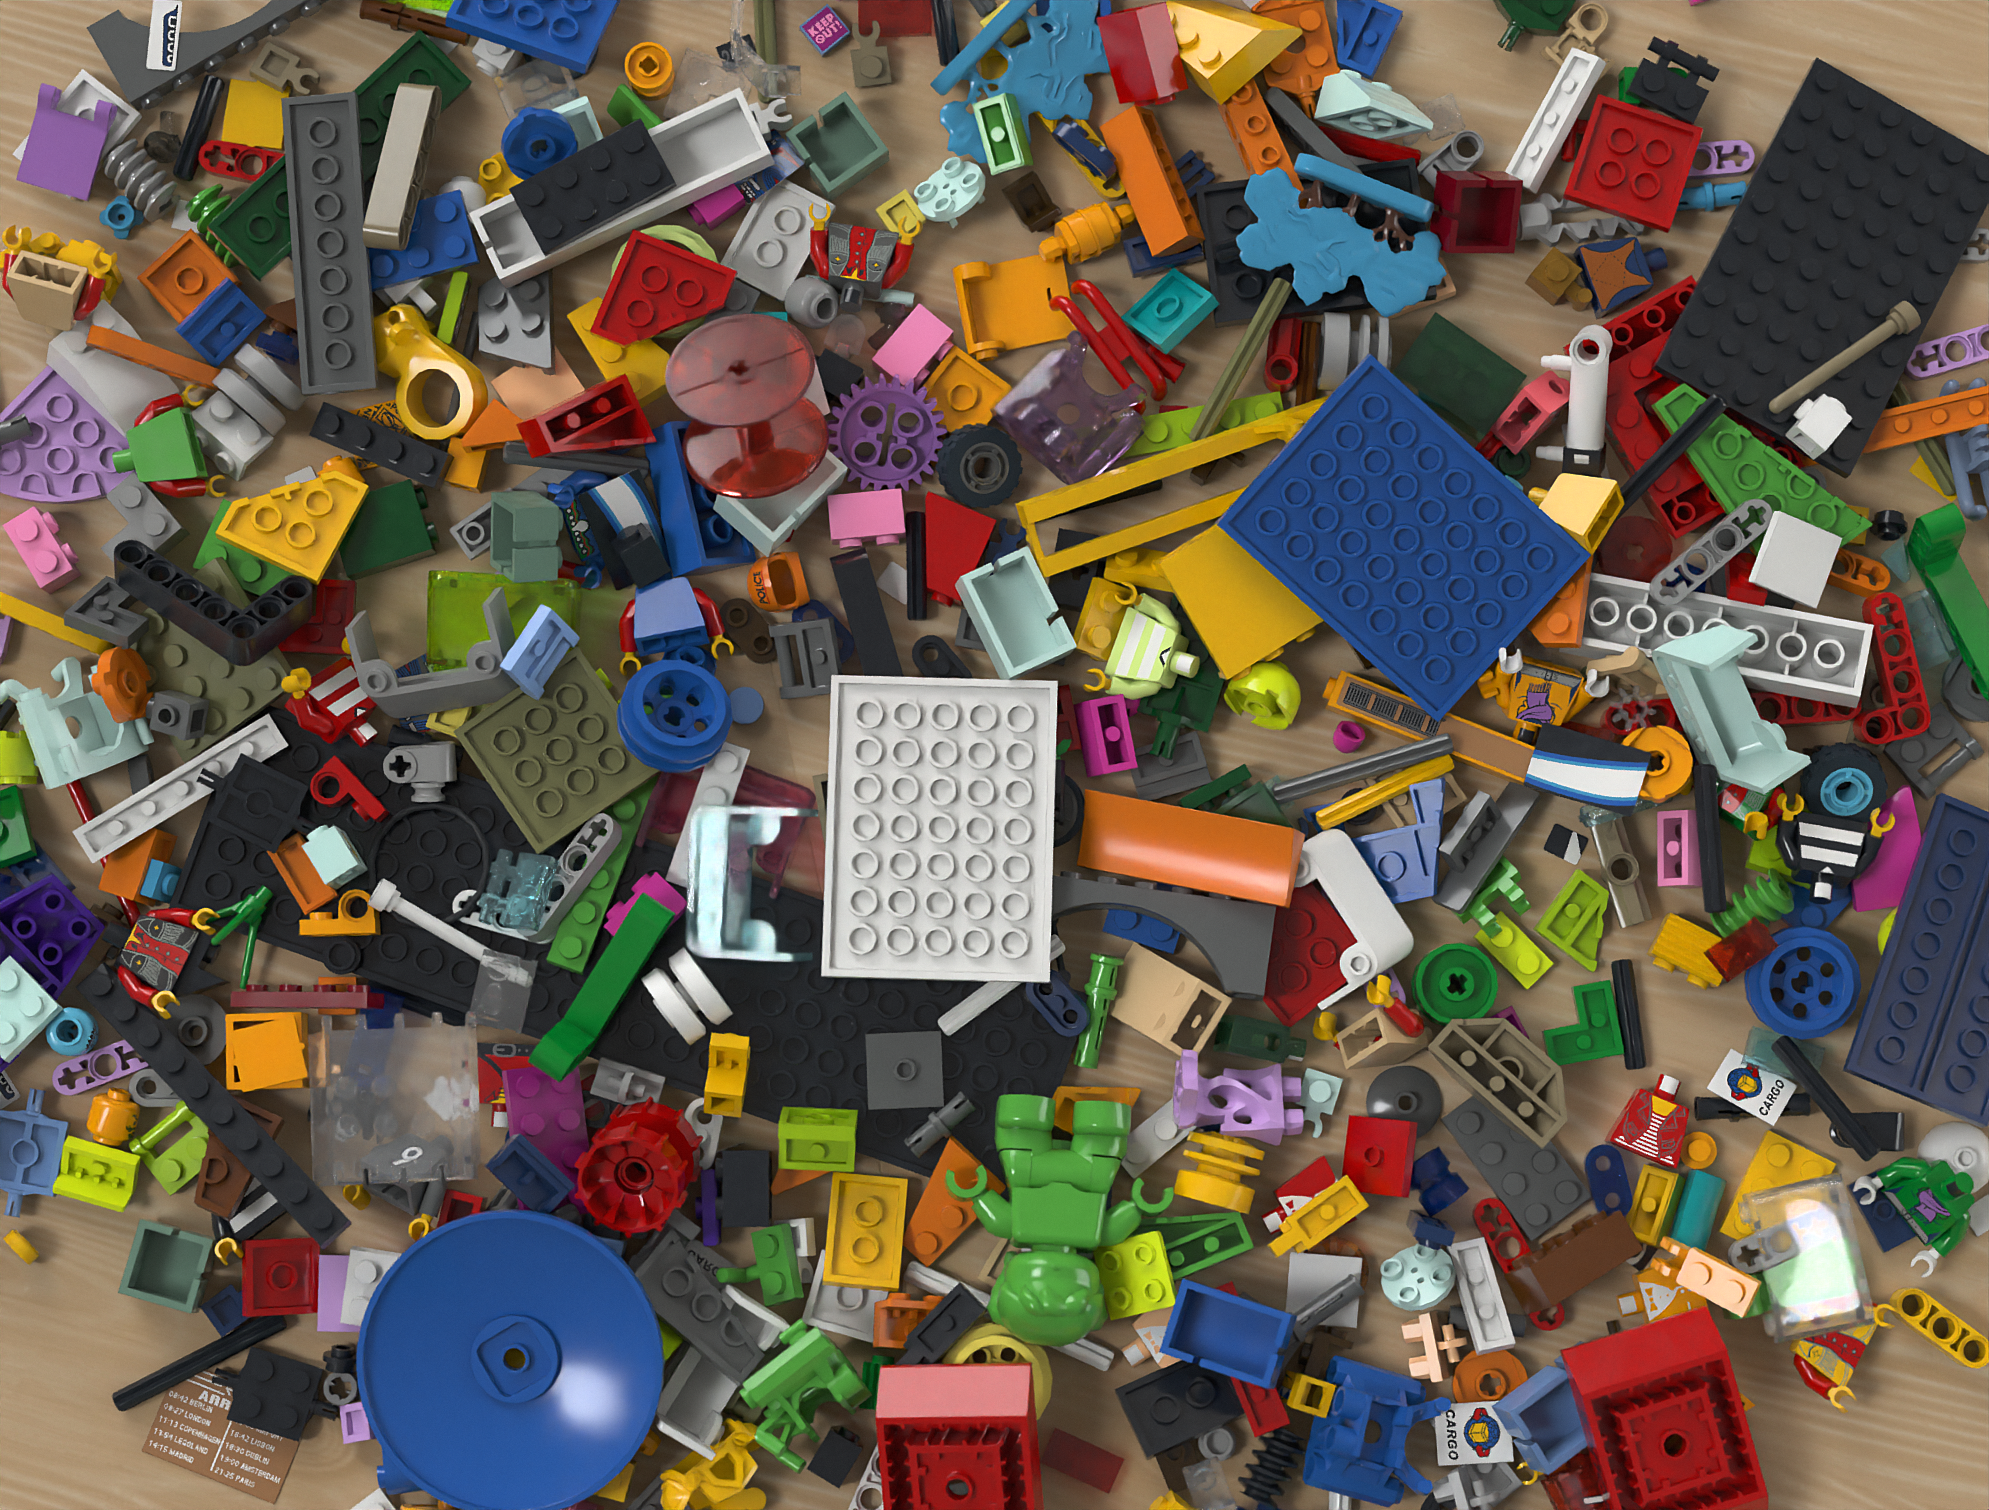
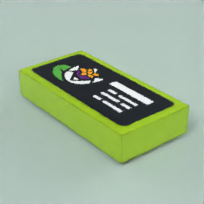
M458 270L453 272L436 337L454 350L472 284L469 273Z

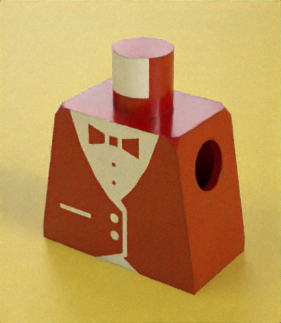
M1324 1155L1313 1160L1273 1191L1280 1206L1261 1215L1271 1236L1281 1231L1278 1225L1284 1222L1286 1217L1337 1181ZM1355 1216L1345 1224L1352 1223L1358 1219Z

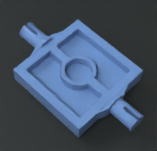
M29 1089L26 1110L12 1112L0 1109V1188L5 1192H9L4 1213L7 1216L20 1217L24 1195L41 1194L56 1197L57 1195L52 1191L53 1184L60 1173L63 1144L69 1135L71 1122L51 1119L41 1113L46 1092L44 1090Z

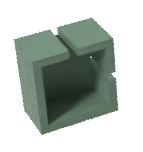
M846 91L818 110L820 122L823 124L822 127L818 129L817 120L811 115L785 133L787 143L804 162L803 167L806 170L810 169V176L829 202L839 197L889 161L888 148Z
M535 490L491 492L490 566L503 573L504 576L514 583L557 580L558 568L562 566V551L559 546H556L558 532H561L563 529V515L559 506Z
M140 1219L118 1293L190 1314L198 1313L209 1279L202 1278V1274L212 1271L216 1257V1239L190 1230H181L180 1227L152 1219Z

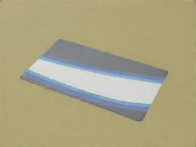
M639 469L628 472L578 496L616 591L634 584L628 577L609 542L617 537L622 529L628 526H636L642 523L653 536L668 566L671 567L663 528Z
M1543 723L1523 784L1525 787L1631 817L1651 753Z

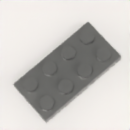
M1473 1095L1440 1119L1530 1241L1536 1239L1592 1197L1551 1141L1543 1149H1540L1506 1126Z

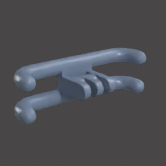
M1976 378L1971 382L1967 390L1987 386V383L1983 378ZM1954 379L1948 380L1941 388L1939 397L1957 393L1960 389L1959 382ZM1987 424L1975 426L1963 437L1959 436V432L1944 435L1959 506L1965 518L1972 522L1984 519L1987 515V509L1983 505L1975 506L1968 474H1980L1984 497L1989 510V438H1987L1989 427Z

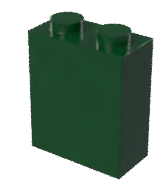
M408 479L370 491L367 494L338 547L346 575L351 581L437 554L434 544L440 543V539L434 522L427 523L423 509L429 508V504L422 486L416 488L414 482Z

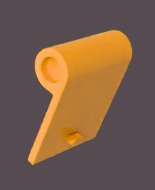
M1037 254L990 265L985 261L970 262L958 265L952 269L967 352L969 356L976 357L977 362L995 360L998 358V353L1078 337V331L1069 318L1062 311H1052L1049 308V300L1054 296L1062 295L1071 300L1064 258L1054 262H1044L1041 255Z

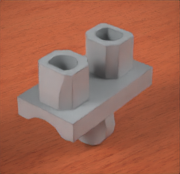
M601 1057L590 1094L625 1105L646 1102L648 1097H653V1102L659 1103L667 1077Z
M1466 1465L1453 1469L1447 1476L1432 1484L1437 1502L1441 1503L1455 1499L1458 1510H1479V1508L1480 1510H1492L1490 1502L1500 1498L1498 1490L1486 1491L1483 1479H1478L1471 1483Z

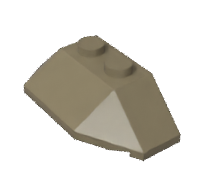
M1505 1018L1452 1019L1427 1047L1454 1080L1506 1126L1540 1149H1543L1568 1121L1562 1068Z

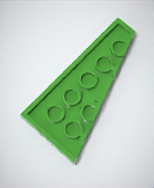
M1683 383L1651 405V407L1670 434L1673 435L1707 399ZM1723 413L1684 452L1727 515L1747 500H1764L1770 505L1773 513L1774 511H1781L1841 537L1842 541L1839 549L1873 525L1865 517L1859 516L1847 507L1846 503L1838 497L1831 495L1815 483L1814 479L1771 447L1764 445L1752 436L1751 432L1743 426L1736 424ZM1749 507L1747 509L1749 517L1742 523L1737 524L1735 518L1732 520L1733 524L1741 529L1744 538L1748 536V533L1742 529L1748 524L1754 522L1759 525L1762 521L1759 516L1763 512L1760 508L1753 510ZM1767 529L1748 544L1756 557L1760 551Z

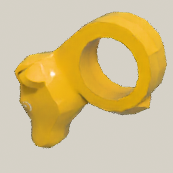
M402 303L374 317L377 370L395 378L396 406L403 426L414 438L421 436L425 439L445 440L452 437L458 438L466 434L488 406V389L480 369L459 352L437 339L434 334L439 327L432 321H425L422 312L417 307ZM437 370L449 374L457 383L460 392L458 412L455 418L444 426L431 419L426 413L422 402V390L425 382Z

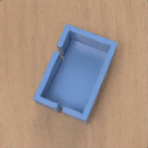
M1579 1341V1342H1578L1577 1344H1575L1574 1346L1579 1345V1344H1582V1343H1585V1342ZM1562 1355L1554 1360L1557 1367L1547 1365L1491 1406L1508 1434L1517 1437L1513 1442L1529 1468L1546 1475L1552 1473L1587 1447Z

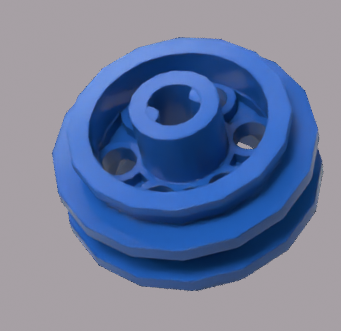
M660 660L642 667L627 682L616 711L618 733L627 750L644 765L663 772L687 773L707 765L721 751L733 721L731 700L721 682L705 668L684 660ZM661 695H672V697L664 698ZM643 705L650 706L653 713L646 715ZM694 723H704L705 730L702 732L696 730Z
M1808 926L1782 928L1764 938L1750 955L1744 975L1746 999L1756 1017L1774 1032L1800 1040L1824 1037L1841 1027L1856 1009L1861 991L1859 965L1848 946L1830 932ZM1801 947H1807L1810 951V957L1806 961H1800L1797 957V951ZM1780 959L1784 962L1785 966L1779 974H1776L1772 969L1777 960ZM1824 963H1831L1834 970L1833 974L1829 977H1824L1820 972V968ZM1803 971L1807 976V985H1801L1800 990L1796 992L1791 985L1792 978H1798L1799 972ZM1775 987L1780 988L1783 993L1782 999L1777 1002L1773 1001L1770 993ZM1822 991H1829L1832 995L1827 1005H1822L1818 1000V996ZM1803 1003L1807 1011L1803 1017L1798 1018L1794 1015L1793 1008L1796 1004Z

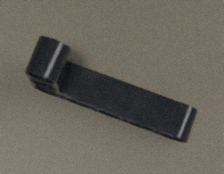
M126 540L119 543L114 549V579L120 588L237 666H248L257 662L311 619L313 587L311 582L302 576L294 575L282 579L241 610L139 541Z

